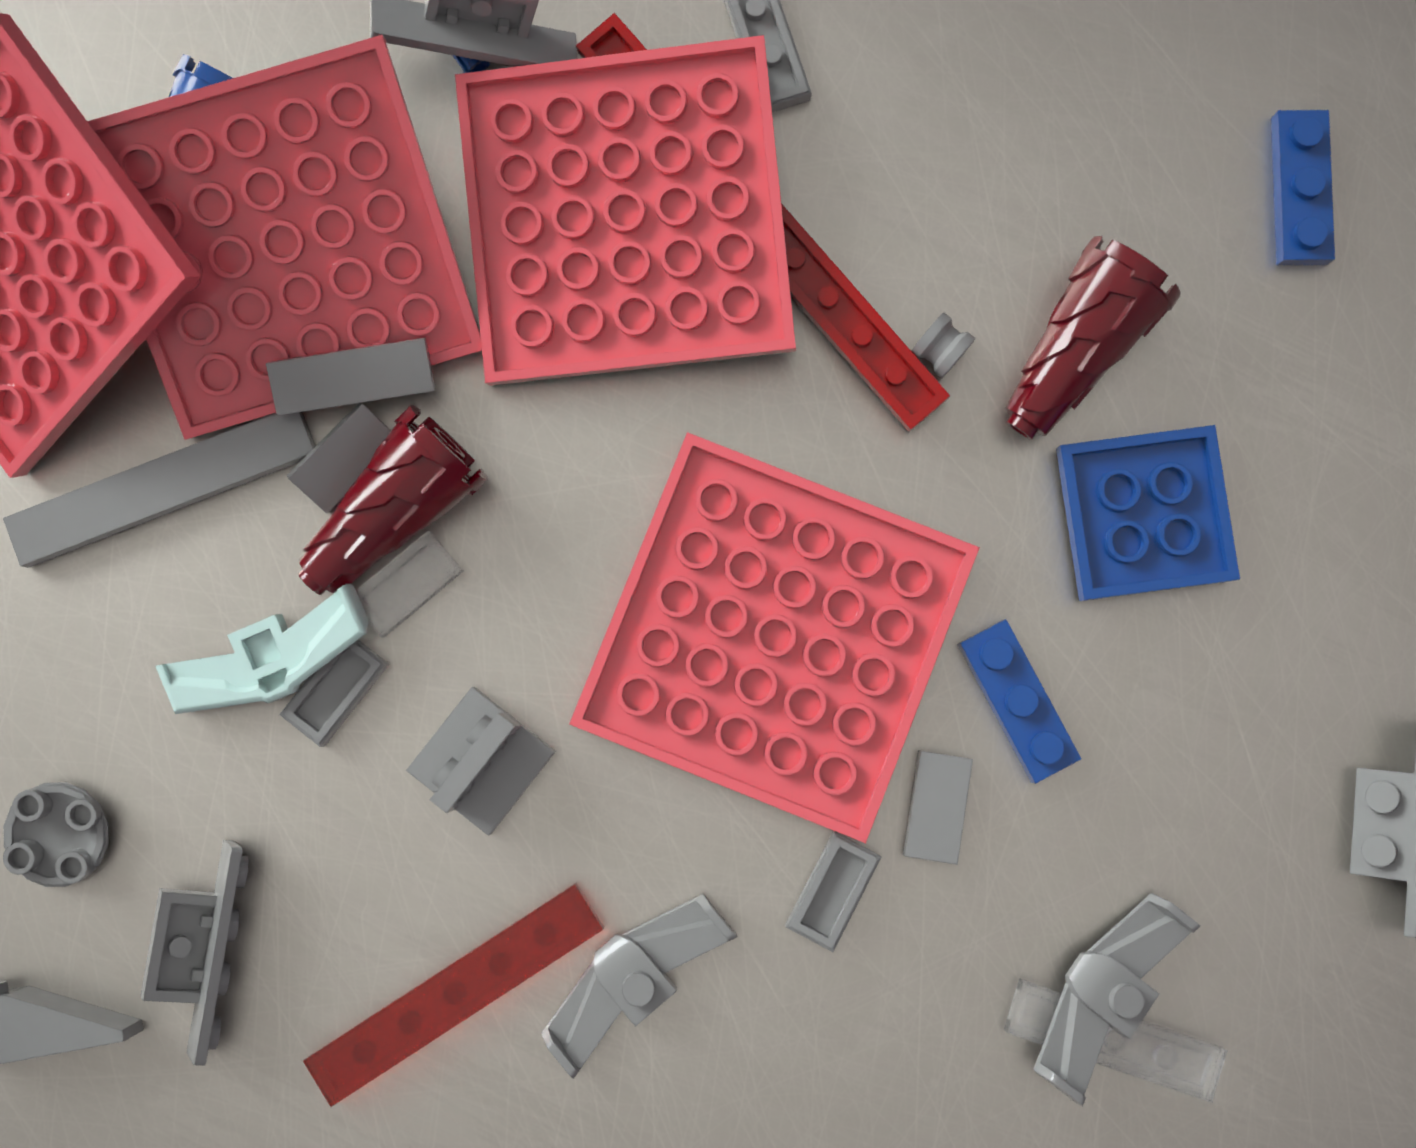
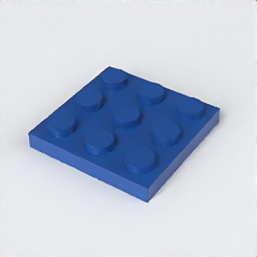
M1215 425L1065 444L1056 448L1079 601L1240 580Z

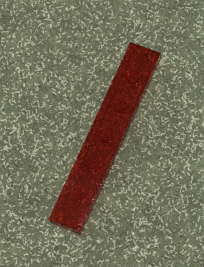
M576 882L309 1055L303 1062L328 1104L332 1107L604 929V925Z

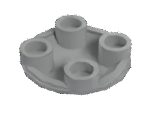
M67 782L43 783L19 793L13 800L3 826L5 848L3 862L5 867L11 873L16 875L22 874L27 880L45 887H67L87 878L102 862L109 844L108 821L101 805L85 789Z

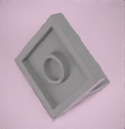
M471 687L406 771L434 792L430 801L445 813L454 810L458 811L489 836L544 768L556 750L477 688Z

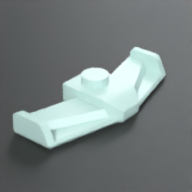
M345 584L290 628L287 627L283 615L276 614L228 634L227 636L235 652L233 654L156 665L155 667L175 714L260 701L272 703L297 692L304 680L365 635L368 628V618L355 587L352 584Z

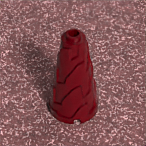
M1094 236L1087 244L1068 278L1070 284L1050 316L1045 333L1021 370L1023 376L1005 407L1006 412L1011 415L1006 424L1029 440H1032L1036 433L1046 436L1071 408L1075 410L1107 370L1123 359L1142 335L1145 337L1168 311L1172 310L1181 295L1176 283L1165 293L1160 286L1169 275L1152 261L1120 242L1112 239L1104 251L1100 248L1104 242L1103 236Z
M410 405L394 421L396 426L376 449L368 466L346 492L335 512L303 549L305 554L299 559V564L303 569L298 575L304 584L315 593L322 595L326 590L335 593L343 585L352 584L382 557L399 549L421 529L444 516L469 493L473 495L488 480L482 468L470 476L469 472L471 469L469 466L475 460L430 416L420 425L414 422L421 414V409L416 406Z

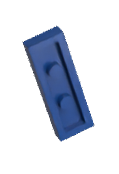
M1278 110L1271 117L1276 266L1328 265L1335 260L1329 110Z
M1007 619L1001 620L957 644L1031 783L1036 784L1081 760L1076 747Z

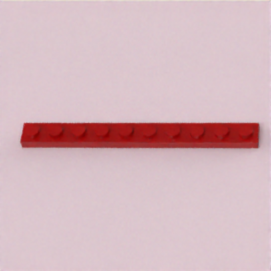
M615 12L576 45L578 54L582 58L647 50ZM781 203L791 298L906 430L911 432L949 399V393Z

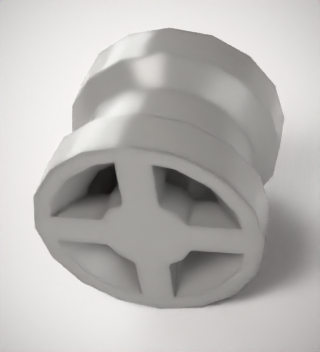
M943 312L911 351L918 359L926 358L932 363L934 373L942 379L976 338L969 332L960 333L953 327L952 318Z

